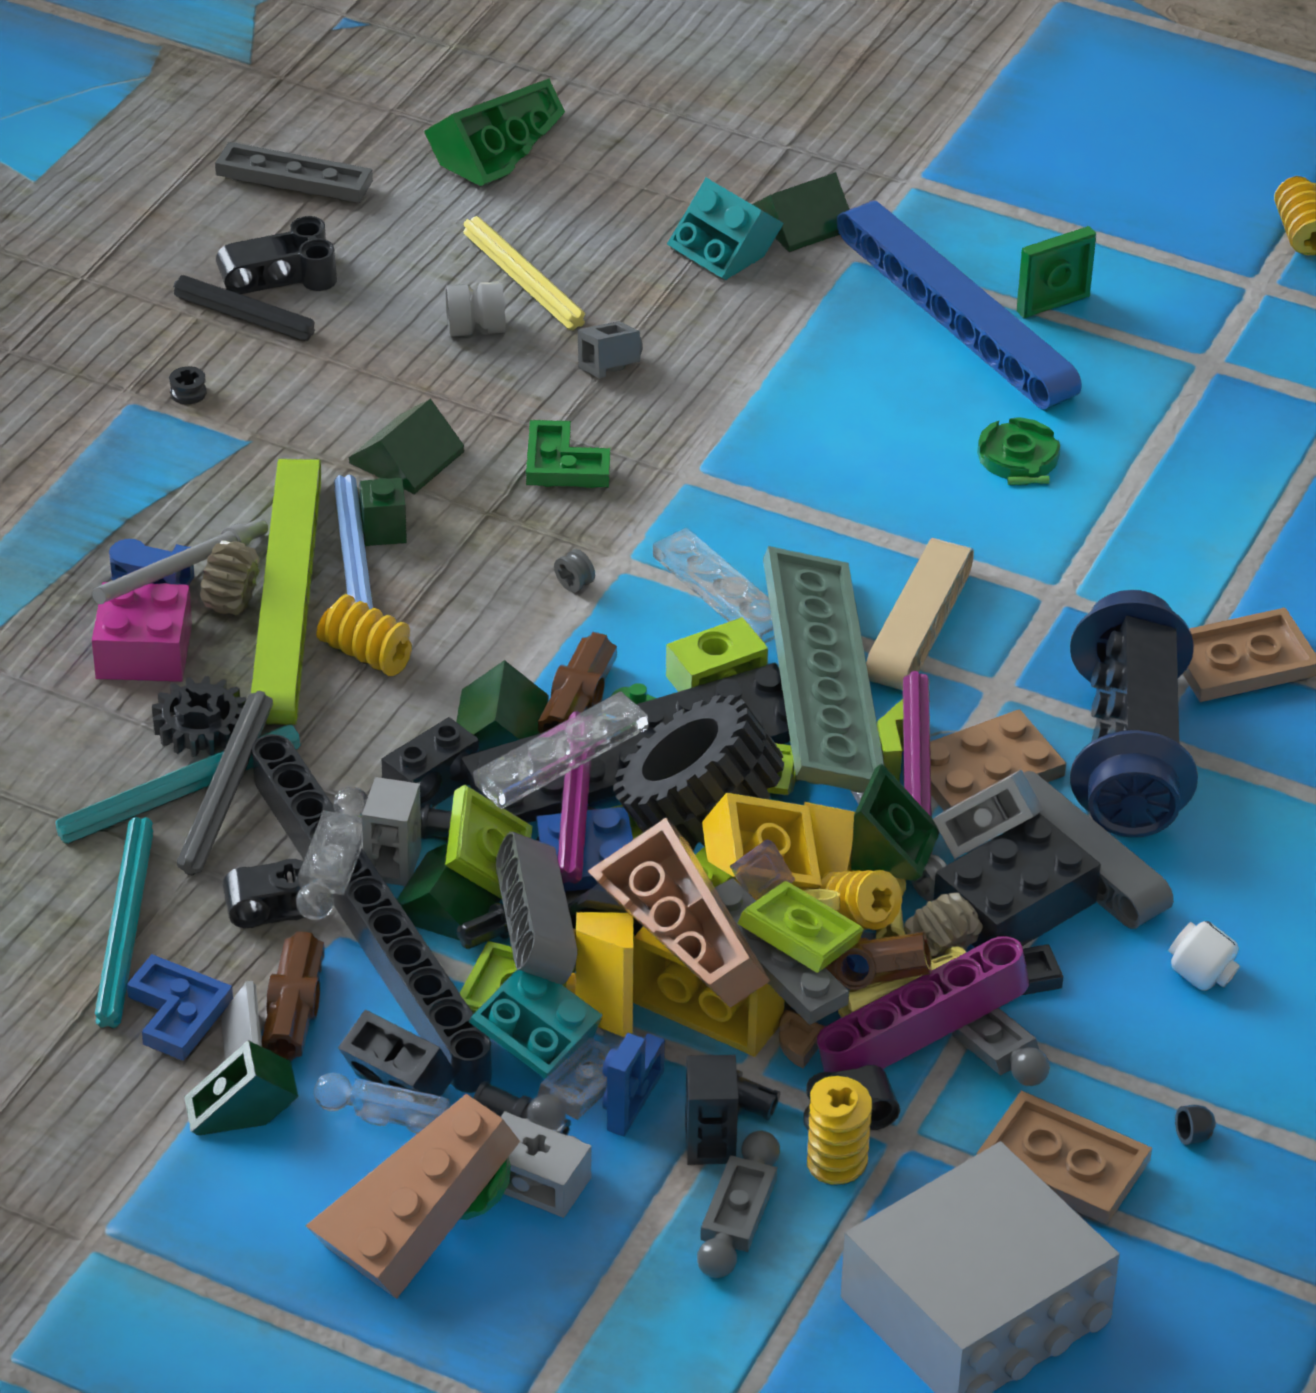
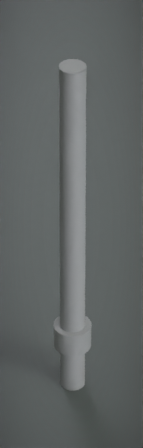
M260 518L245 525L237 523L223 529L221 535L94 588L92 591L93 599L98 604L106 603L202 562L211 555L213 547L223 540L228 542L236 541L248 546L251 540L268 532V524L264 519Z

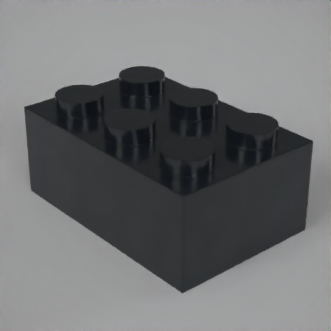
M1038 813L936 871L933 901L943 894L949 895L951 893H959L965 900H968L979 915L978 919L983 925L977 941L972 943L975 948L991 939L1004 936L1015 938L1024 946L1097 902L1101 863L1042 814Z

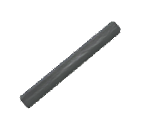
M257 691L248 695L177 859L178 868L184 870L187 875L193 876L195 873L202 872L252 756L253 744L259 739L273 707V699L266 696L263 691Z

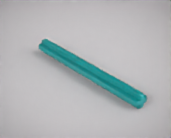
M293 725L283 726L259 737L270 734L286 737L296 750L301 746L299 733ZM224 751L58 818L55 822L58 836L63 843L69 844L208 787ZM252 756L249 760L246 770L253 768Z
M133 817L128 822L95 1008L96 1024L101 1028L106 1026L116 1028L122 1019L154 832L152 828L153 822L147 817L143 819Z

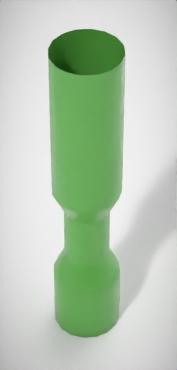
M1019 476L1008 477L1007 481L1008 485L1049 484L1050 478L1049 476L1033 478Z

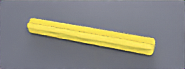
M474 216L471 220L467 219L464 222V234L566 328L574 331L578 326L582 327L585 320L583 318L585 312L478 216Z

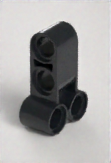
M303 216L291 223L290 232L234 242L223 246L216 255V263L226 289L239 294H246L301 282L305 288L313 291H325L335 286L337 282L335 250L332 242L326 240L324 221L315 216Z

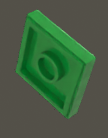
M1090 226L1022 248L1016 311L1023 318L1090 296L1097 234Z

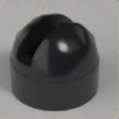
M1180 1106L1175 1116V1127L1179 1140L1185 1145L1198 1144L1209 1140L1216 1127L1214 1114L1205 1106Z

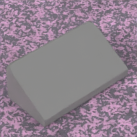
M246 981L222 1014L221 1022L225 1060L248 1040L262 1047L256 984H253V981Z

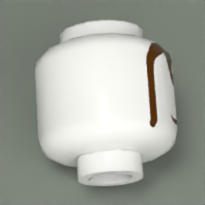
M1203 921L1197 926L1190 922L1177 936L1168 950L1173 954L1171 965L1174 971L1201 991L1211 989L1216 983L1224 988L1240 968V965L1234 961L1239 950L1238 944L1209 921Z

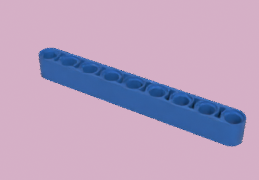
M875 200L838 215L837 227L846 244L1037 407L1047 409L1077 396L1081 392L1082 383L1080 375L1068 360Z

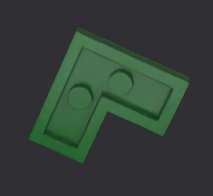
M530 420L526 485L585 488L609 487L610 448L570 447L571 421Z

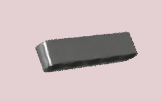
M1033 771L1024 772L1043 807V810L1039 813L1101 863L1097 903L1130 929H1136L1172 907L1174 903L1172 890L1160 874Z
M509 832L500 845L496 859V870L515 967L517 970L563 985L567 982L574 969L577 959V944L554 846L515 832Z

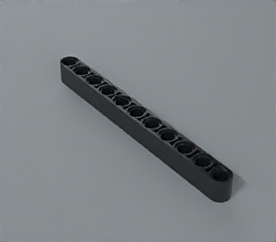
M275 734L265 735L257 739L252 747L256 788L306 864H308L315 878L418 1035L442 1049L457 1073L450 1084L462 1092H476L483 1081L491 1082L492 1063L491 1041L489 1037L469 1022L473 1015L472 1011L293 744L286 737Z

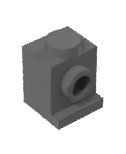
M620 321L578 329V364L580 369L598 378L606 377V371H621L625 369L627 364L640 362L643 344L639 330Z

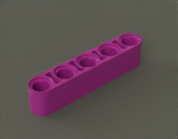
M1007 936L991 939L932 970L931 974L922 975L827 1025L817 1036V1045L824 1072L858 1069L867 1065H876L884 1069L1018 998L1029 987V978L1021 943L1015 938Z

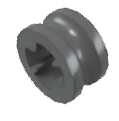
M571 550L566 556L558 558L554 563L555 574L559 582L570 592L575 593L581 590L583 585H588L595 579L594 566L588 556L581 550Z

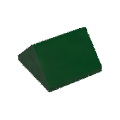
M836 172L770 194L752 204L784 223L775 239L788 252L840 235L837 227L838 215L850 210Z
M430 398L398 415L349 456V464L379 478H402L403 489L415 495L464 453V444Z
M504 660L462 689L456 722L479 739V752L540 734L538 732V720L549 701V695Z
M882 763L874 769L854 814L851 870H883L891 873L895 878L916 881L922 877L940 831L933 818Z
M447 842L426 853L398 896L397 901L415 927L460 941L456 932L458 926L488 913L490 906L499 903L501 898L445 865Z

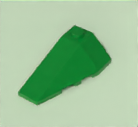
M548 78L453 113L424 130V133L440 166L482 186L509 175L515 169V165L519 160L533 149L532 146L551 129L565 113V110Z

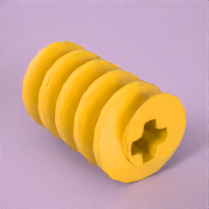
M1293 176L1279 185L1275 191L1274 201L1291 247L1296 252L1304 255H1316V183L1310 182L1305 177Z
M345 594L341 596L324 612L317 626L316 636L319 641L327 642L331 647L341 649L346 655L355 656L358 661L368 663L374 669L382 670L385 675L395 676L406 667L410 659L412 643L409 640V625L405 622L397 623L395 617L391 615L383 616L381 610L377 608L369 610L367 603L363 601L356 602L355 598L351 595Z
M883 870L833 871L820 876L821 886L818 889L833 890L840 893V909L837 912L862 926L864 930L885 928L895 920L900 912L902 904L901 888L897 879L889 872Z
M832 1076L823 1078L815 1083L810 1093L807 1167L811 1175L817 1180L831 1185L854 1181L863 1174L868 1165L872 1098L868 1090L861 1083L849 1077Z

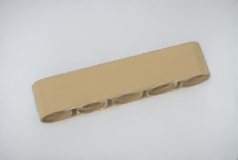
M936 538L930 539L869 652L866 662L869 682L903 691L904 676L910 675L912 671H920L967 582L974 559L973 548Z

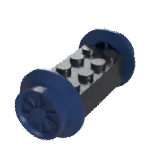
M1141 590L1118 591L1099 600L1093 606L1090 613L1077 624L1070 641V653L1074 666L1091 683V687L1096 688V695L1091 709V716L1096 718V726L1091 743L1080 751L1072 764L1070 771L1071 789L1080 805L1090 812L1092 819L1107 832L1118 836L1135 838L1159 833L1170 826L1178 816L1179 811L1190 802L1198 784L1196 764L1190 753L1179 744L1178 678L1186 671L1192 660L1194 652L1193 636L1186 622L1171 609L1166 601L1155 594Z

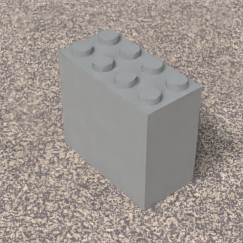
M1000 1141L846 1231L844 1235L840 1297L935 1393H993L994 1390L1012 1379L1019 1380L1031 1371L1033 1366L1051 1355L1058 1356L1069 1348L1072 1342L1088 1332L1094 1333L1101 1330L1109 1322L1112 1316L1120 1253Z

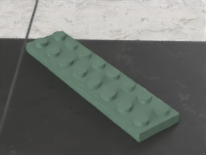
M768 546L763 557L796 779L807 781L811 784H824L849 789L856 793L865 792L874 769L881 763L884 765L849 563Z

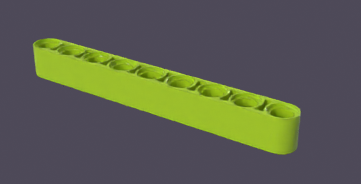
M278 459L251 688V693L263 691L266 696L273 699V707L265 723L269 725L297 724L321 494L320 459Z

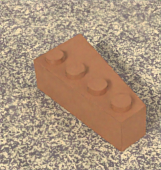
M667 818L588 870L589 874L611 897L730 1008L770 981L690 845Z
M465 1094L305 1226L327 1249L397 1299L517 1147L520 1140L504 1119L468 1094Z

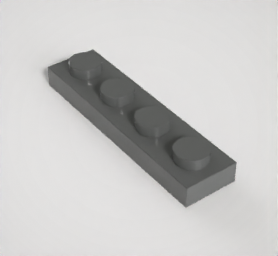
M234 142L227 143L215 162L216 176L232 178L236 181L264 184L272 188L300 191L309 195L316 194L332 197L346 202L360 203L373 182L371 168Z
M733 878L715 887L736 924L742 911L756 901ZM737 924L770 979L768 984L809 1025L848 1005L849 991L826 968L816 973Z

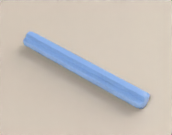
M350 474L346 477L339 475L334 480V491L347 594L353 596L356 602L363 601L367 603L370 610L373 608L357 482L356 478Z

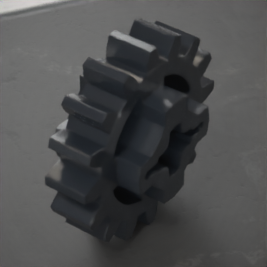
M204 676L201 683H195L189 677L186 678V685L183 687L172 683L170 684V694L160 692L158 694V703L152 705L154 734L160 735L163 746L173 743L174 753L179 754L187 748L190 749L192 757H196L200 750L205 749L210 756L215 755V747L221 746L226 749L247 699L246 697H240V689L238 687L227 690V681L224 679L216 684H211L209 676Z

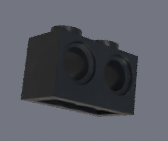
M448 717L381 758L382 778L419 783L420 807L425 808L426 803L432 804V807H435L454 795L455 790L464 785H469L460 771L461 757L479 752V739Z
M366 1009L338 1047L356 1075L428 1112L432 1111L457 1075L439 1046Z
M736 1055L686 1056L685 1133L687 1165L727 1164L730 1155L736 1157L738 1085Z

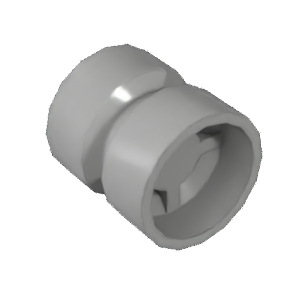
M502 282L479 283L476 290H472L468 284L445 286L449 337L471 336L475 329H479L483 335L505 333V303Z

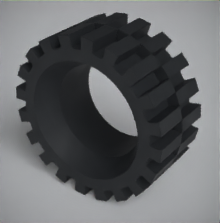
M722 695L713 696L709 704L703 699L695 702L692 710L688 712L681 709L674 713V720L666 725L662 721L653 728L656 733L650 738L643 737L636 744L639 750L636 753L628 754L624 759L623 763L626 768L618 770L615 777L618 783L613 785L616 798L643 833L667 818L694 851L699 842L705 847L702 821L726 793L768 799L770 794L767 789L777 786L780 780L777 773L784 769V762L782 761L784 756L742 699L738 700L733 695H729L726 699Z

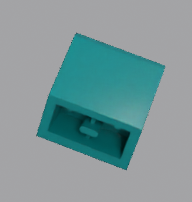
M706 177L667 245L724 280H727L763 258L784 223Z
M516 970L471 1016L469 1022L543 1078L548 1079L564 1075L590 1047L603 1015L563 985Z

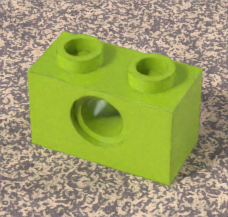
M743 617L666 644V677L678 692L768 665V647Z

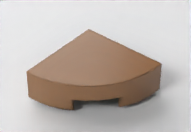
M785 1009L780 1019L779 1043L783 1053L791 1062L804 1068L818 1050L817 1036L825 1026L816 1022L809 1025L800 1015Z

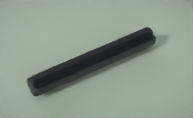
M181 275L174 282V295L177 298L302 341H308L315 332V322L312 318L186 275Z

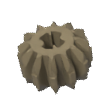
M224 540L213 547L211 555L207 557V564L203 570V579L200 583L202 587L200 596L205 607L212 608L215 612L226 615L228 613L238 615L247 608L249 600L252 599L254 588L257 585V576L260 572L258 569L260 560L254 548L247 547L244 543Z
M951 893L949 895L943 894L932 902L928 901L923 908L917 909L916 914L906 920L904 931L905 934L925 931L926 938L929 941L931 959L945 955L948 948L959 946L967 951V947L977 941L983 925L978 919L979 915L968 900H965L959 893Z

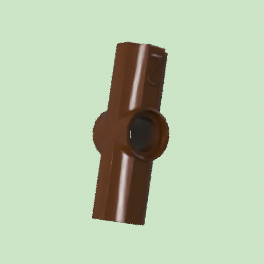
M592 632L590 636L582 638L568 666L560 665L552 683L551 698L538 720L539 733L569 725V717L575 711L595 713L598 710L604 694L605 679L617 658V646L608 639L607 635Z
M925 931L873 940L860 938L857 944L825 968L844 987L850 990H859L871 983L929 975L932 973V956ZM858 954L864 957L868 962L869 971L865 973L853 971L848 966L847 956Z
M296 932L291 938L285 939L277 974L270 975L267 990V1019L264 1024L261 1040L262 1047L291 1062L296 1057L303 1055L310 1020L317 1018L320 1002L319 978L322 972L323 960L325 959L324 942L318 940L309 932Z

